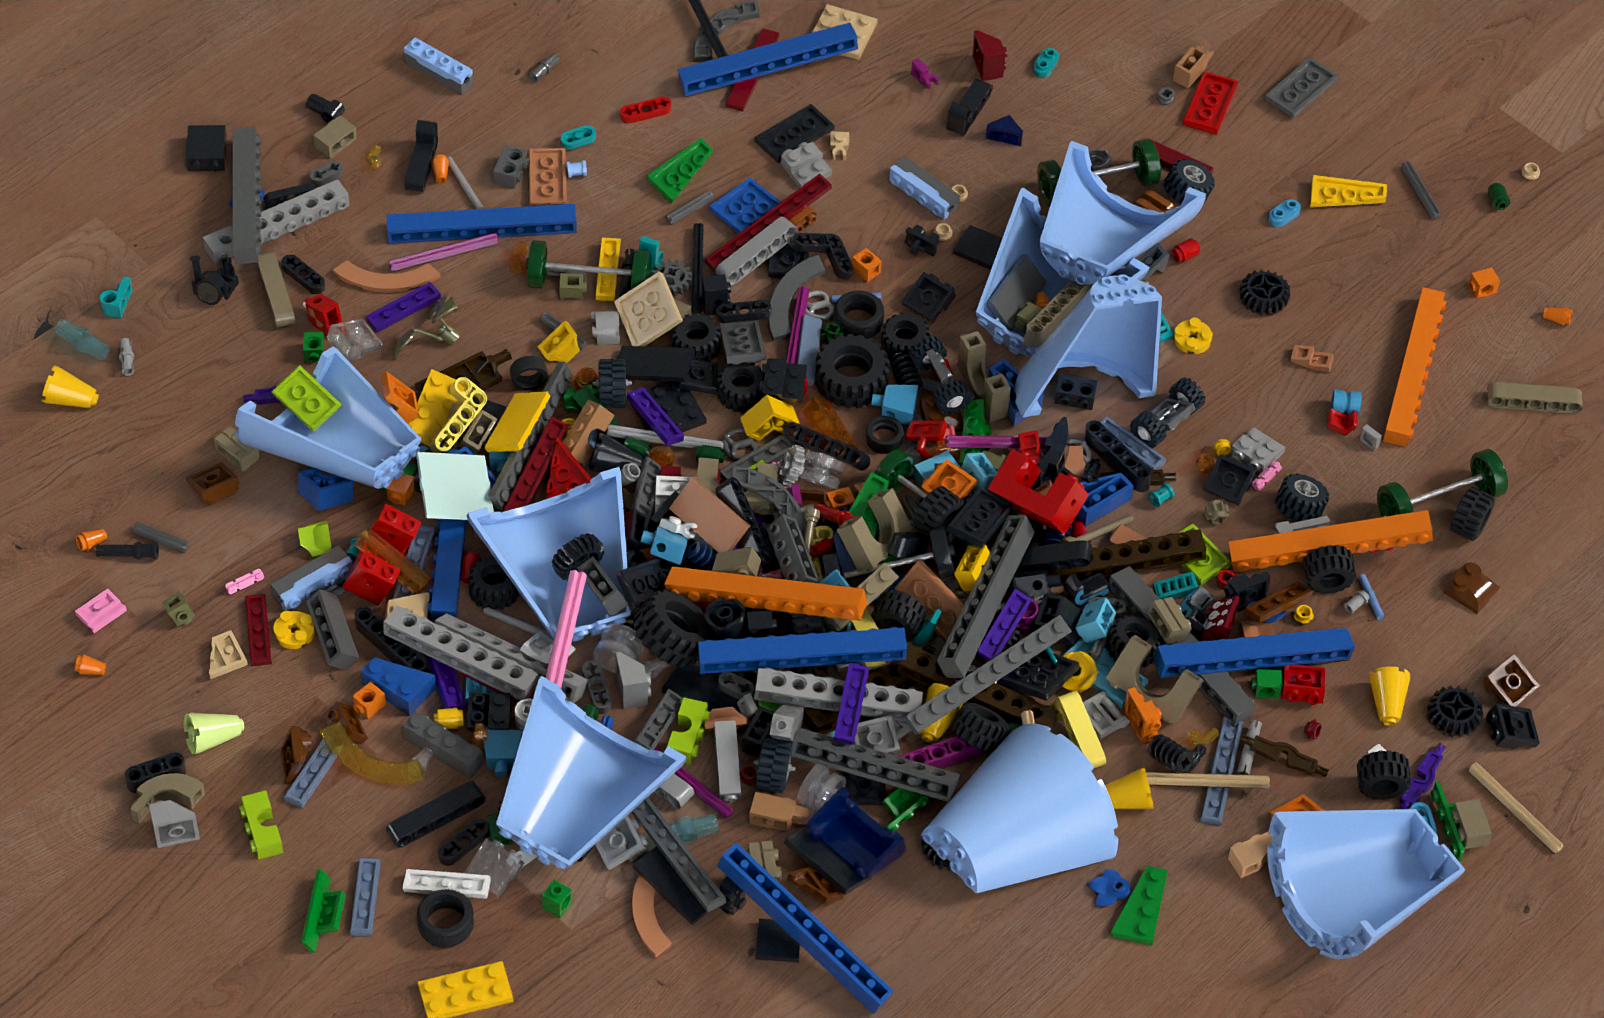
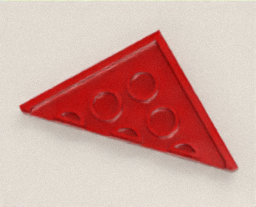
M559 437L555 439L556 444L552 456L546 499L567 493V491L582 484H588L592 479Z

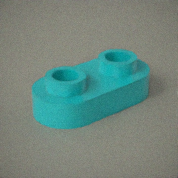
M1047 48L1041 52L1034 63L1033 73L1039 78L1050 76L1059 61L1057 50Z
M589 125L566 131L561 135V145L568 150L591 144L596 140V130Z

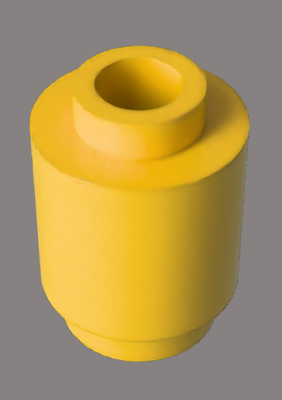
M457 708L438 709V713L434 714V723L441 724L446 729H459V726H464L463 710H457Z

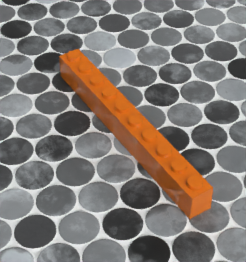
M1422 288L1383 442L1406 447L1407 441H1412L1414 429H1411V425H1416L1418 415L1414 413L1419 411L1422 401L1418 397H1423L1425 390L1422 382H1427L1429 371L1425 370L1426 367L1430 368L1433 357H1430L1429 354H1434L1436 343L1433 342V339L1437 340L1440 330L1436 326H1441L1443 315L1440 314V311L1444 312L1447 301L1443 300L1445 292Z
M1425 510L1229 541L1233 572H1245L1249 569H1264L1275 565L1284 566L1294 562L1303 563L1308 553L1322 546L1340 545V547L1344 546L1349 549L1351 553H1365L1371 550H1385L1396 546L1404 547L1415 543L1424 544L1428 541H1433L1429 512Z
M680 567L671 568L664 584L667 591L672 590L677 594L681 593L685 595V598L691 599L694 602L711 603L720 598H725V600L735 598L744 607L847 620L860 621L867 605L865 591L862 588Z

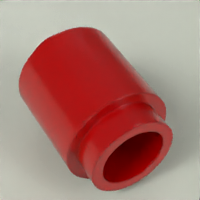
M1192 238L1174 246L1171 250L1172 257L1176 262H1185L1199 255L1200 245L1198 241Z

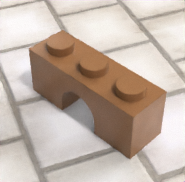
M590 400L583 406L582 411L563 440V444L579 464L583 466L586 465L594 451V448L588 443L590 432L594 429L605 432L615 416L600 404Z

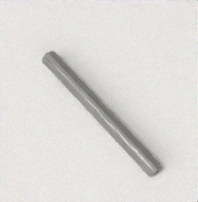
M611 424L607 427L608 436L626 438L627 436L647 442L665 444L651 430ZM685 435L684 441L672 444V446L693 449L703 445L722 447L723 449L722 441Z

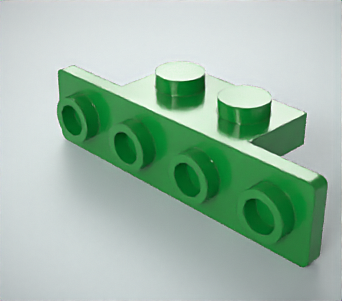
M984 399L968 401L969 405H965L962 436L992 435V427L984 417ZM961 447L960 464L963 465L967 453H981L983 450L988 452L991 448Z
M1435 782L1434 788L1431 790V799L1433 802H1436L1438 818L1444 824V835L1450 841V851L1461 862L1465 850L1451 814L1455 803H1447L1440 782Z
M897 788L881 801L894 818L880 830L883 834L888 830L890 833L900 827L898 822L903 818L906 821L915 814L913 811L919 806L921 809L930 802L928 799L930 796Z
M318 869L316 872L309 900V908L305 918V926L301 936V943L311 953L316 952L320 934L338 932L346 897L342 890L329 892L331 878L322 869Z

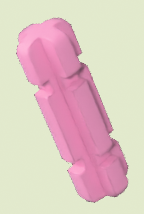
M1278 461L1272 462L1269 468L1267 467L1258 476V479L1256 478L1252 482L1254 490L1261 491L1265 484L1267 485L1276 476V473L1278 474L1281 471L1282 466Z
M258 568L252 571V574L247 573L235 579V582L230 581L226 583L225 588L229 594L237 592V589L241 590L254 584V581L263 580V572Z

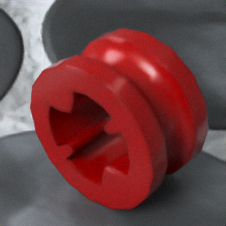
M1220 571L1217 579L1219 588L1224 590V587L1228 584L1226 580L1223 581V578L1228 580L1235 576L1232 571Z

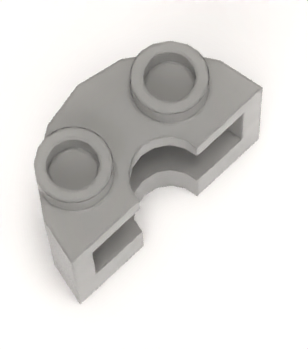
M591 311V321L596 325L592 326L593 338L597 339V345L620 344L618 311Z

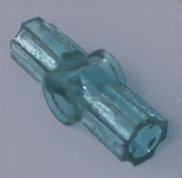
M61 319L54 329V333L73 344L76 351L80 353L86 352L98 360H104L108 356L110 351L109 345L90 335L87 328L77 327L69 321Z
M715 814L693 819L690 816H683L678 818L673 824H669L684 844L693 843L698 837L719 832Z

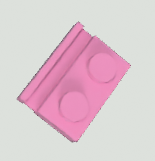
M106 589L78 608L75 613L93 633H96L125 613L127 609L109 589Z

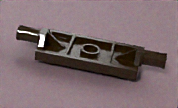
M504 349L493 356L491 354L486 356L481 351L440 371V373L456 380L460 377H466L483 391L502 382V375L498 372L497 368L499 365L512 360V356L508 349ZM427 378L415 383L418 391L415 393L417 402Z

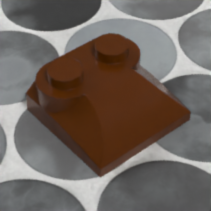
M927 395L920 401L919 406L923 421H945L948 426L953 425L955 433L963 432L961 411L958 413L954 411V414L951 415L950 413L948 415L942 414L934 401V395Z
M222 462L186 478L190 486L199 495L201 502L207 505L215 504L220 499L230 497L238 490L239 481L237 476Z
M1469 562L1465 563L1451 578L1444 594L1478 614L1498 592L1500 587L1482 574L1481 568L1477 564Z
M1515 654L1509 656L1484 677L1485 688L1489 692L1496 693L1509 706H1517L1540 686Z
M299 726L290 727L281 747L285 784H290L299 774L307 756V749L311 747L312 743L311 735H308V732L302 730Z

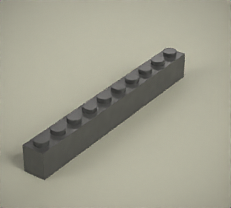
M255 127L233 129V254L236 265L259 262V254H262L261 243H259L262 241L261 230H259L262 229L261 218H258L262 217L261 207L258 206L262 204L260 195L261 149L258 146L261 145L260 134H256Z
M1026 515L1007 517L943 647L937 662L946 678H964L1035 533Z
M1130 566L1111 575L1109 580L1111 593L1117 599L1125 602L1126 609L1131 615L1143 617V619H1148L1151 621V624H1154L1147 612L1151 603L1159 600L1151 587L1147 586L1139 574L1134 572ZM1189 633L1187 639H1185L1184 641H1175L1174 643H1170L1167 645L1194 643L1200 641H1197L1196 638L1191 633ZM1162 637L1160 646L1166 644V642L1164 641L1163 637ZM1228 672L1197 674L1198 677L1204 680L1199 690L1224 717L1233 719L1230 723L1233 727L1238 722H1245L1253 717L1256 704L1242 690L1241 686L1229 676Z

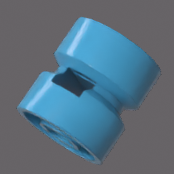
M1334 389L1331 408L1341 413L1346 412L1347 415L1354 410L1358 412L1357 416L1359 417L1362 394L1360 391H1349L1346 394L1344 390Z

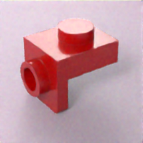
M1331 408L1327 412V428L1347 436L1358 426V412L1353 410L1347 416Z

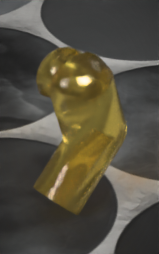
M374 145L366 155L368 165L374 169H378L382 164L377 157L381 152V148L377 145Z
M1214 727L1205 734L1191 730L1188 734L1189 741L1194 745L1202 744L1206 746L1219 736V731Z

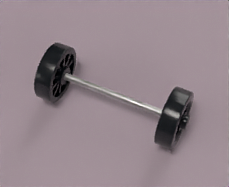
M939 527L930 530L933 546L932 552L887 562V565L892 568L914 563L918 560L934 558L940 577L944 579L955 576L952 558L955 556L953 544L949 545L945 527ZM837 552L823 554L822 556L825 571L823 579L836 569L841 577L843 576L846 580V578L875 572L882 565L879 564L872 571L863 570L858 572V570L844 572L843 568L840 567Z

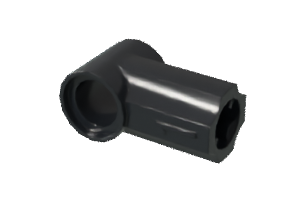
M311 94L306 102V108L320 114L327 123L345 112L343 104L338 100L329 101L316 94Z

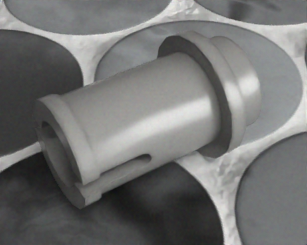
M1364 590L1355 592V596L1343 605L1344 609L1349 614H1353L1360 606L1368 603L1369 596Z

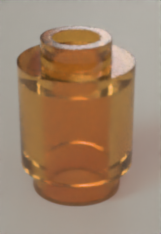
M945 439L936 441V456L949 451L954 459H960L961 447H946Z

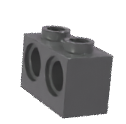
M505 145L493 170L494 184L515 189L517 183L522 180L523 170L527 169L529 165L527 150Z

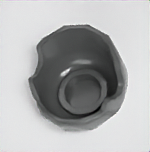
M1100 149L1089 151L1092 163L1091 171L1110 168L1111 155H1109L1106 149L1103 151Z

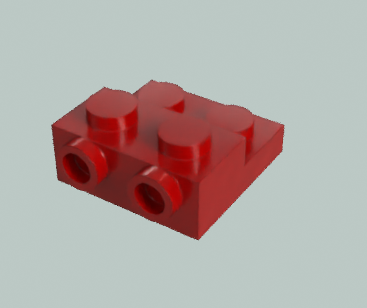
M1304 665L1284 666L1282 699H1287L1289 702H1308L1311 705L1323 704L1325 668Z

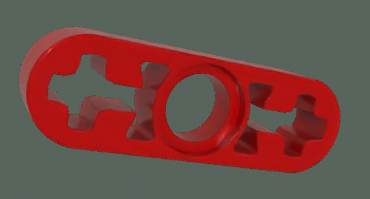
M659 97L626 105L620 110V119L622 122L630 124L667 115L672 110V102L667 97ZM643 108H649L651 111L643 112L641 110Z

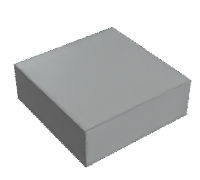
M1366 424L1362 428L1360 441L1375 451L1379 448L1382 435Z
M751 693L744 695L737 702L742 715L748 719H752L758 711Z

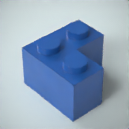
M316 468L299 472L298 493L318 511L353 501V480L334 474L325 476Z

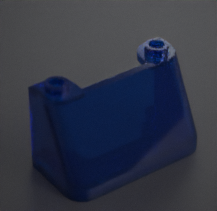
M841 787L807 821L810 828L808 832L814 839L822 840L853 866L855 872L864 879L866 877L870 879L906 852L904 838L896 831L892 833L890 829L886 830L860 809L856 801L853 802L850 798H847L850 793Z

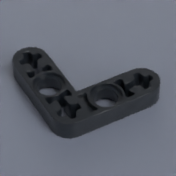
M795 233L790 241V246L793 250L797 252H826L836 276L842 280L850 279L854 267L838 235L827 233Z

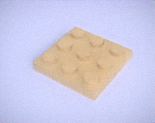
M827 4L813 32L850 22L857 34L858 49L839 55L859 60L877 25L878 19Z
M657 272L614 301L632 346L644 347L683 321L665 277L661 272Z

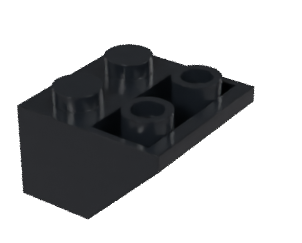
M1044 594L1034 623L1035 631L1061 615L1072 632L1056 643L1075 646L1078 637L1076 626L1082 611L1063 596Z
M469 692L467 730L482 738L483 730H510L511 693Z

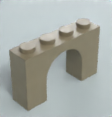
M976 331L960 336L957 366L972 392L976 394V399H984V413L989 422L1007 417L1011 387L1003 373L988 377L985 367L986 344L980 333Z
M699 457L697 479L716 495L715 489L719 486L717 480L719 459ZM758 463V472L768 477L770 476L777 481L778 465ZM748 490L744 492L753 513L774 515V506L768 500L753 491Z
M893 488L877 492L868 500L879 524L880 535L878 542L871 535L862 516L845 521L837 529L858 572L863 570L872 571L878 567L877 564L888 557L887 551L895 532H912L914 530Z
M886 562L857 587L865 591L866 607L872 601L874 602L899 578ZM824 617L822 619L826 633L831 631L841 632L852 621L832 617Z
M1134 635L1105 679L1110 681L1109 684L1115 689L1119 690L1121 688L1125 692H1127V689L1135 687L1138 693L1143 695L1145 702L1152 700L1155 707L1160 709L1162 720L1169 724L1171 722L1175 724L1179 721L1204 680L1186 669L1169 693L1163 695L1150 693L1140 682L1139 668L1152 646Z

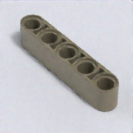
M275 252L259 254V262H256L276 328L296 324Z
M1493 382L1487 386L1488 405L1494 408L1571 414L1579 413L1583 409L1582 391L1578 388Z

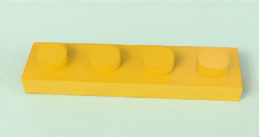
M602 238L599 267L618 269L621 239ZM598 273L596 300L615 301L618 274Z

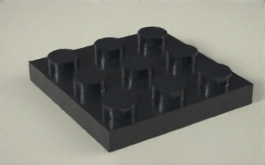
M670 381L647 390L681 432L707 424V418L691 391L678 388V382ZM633 407L644 428L654 431Z
M1044 650L997 681V683L1047 701L1079 670V662L1054 654L1057 659V663H1054Z

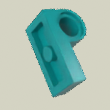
M642 236L639 240V250L650 251V269L655 270V265L660 266L664 253L659 251L660 241Z
M123 277L121 283L117 284L116 291L107 290L101 293L100 303L104 315L122 318L133 291L131 278Z

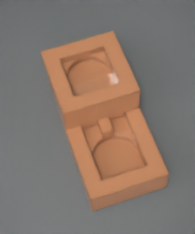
M1295 345L1291 355V362L1297 365L1329 373L1334 359L1333 353L1314 352V346Z
M1082 445L1069 446L1068 457L1064 465L1066 469L1077 476L1078 482L1083 481L1081 476L1085 471Z

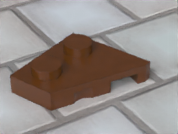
M812 867L792 871L788 874L787 879L824 904L843 899L844 894Z

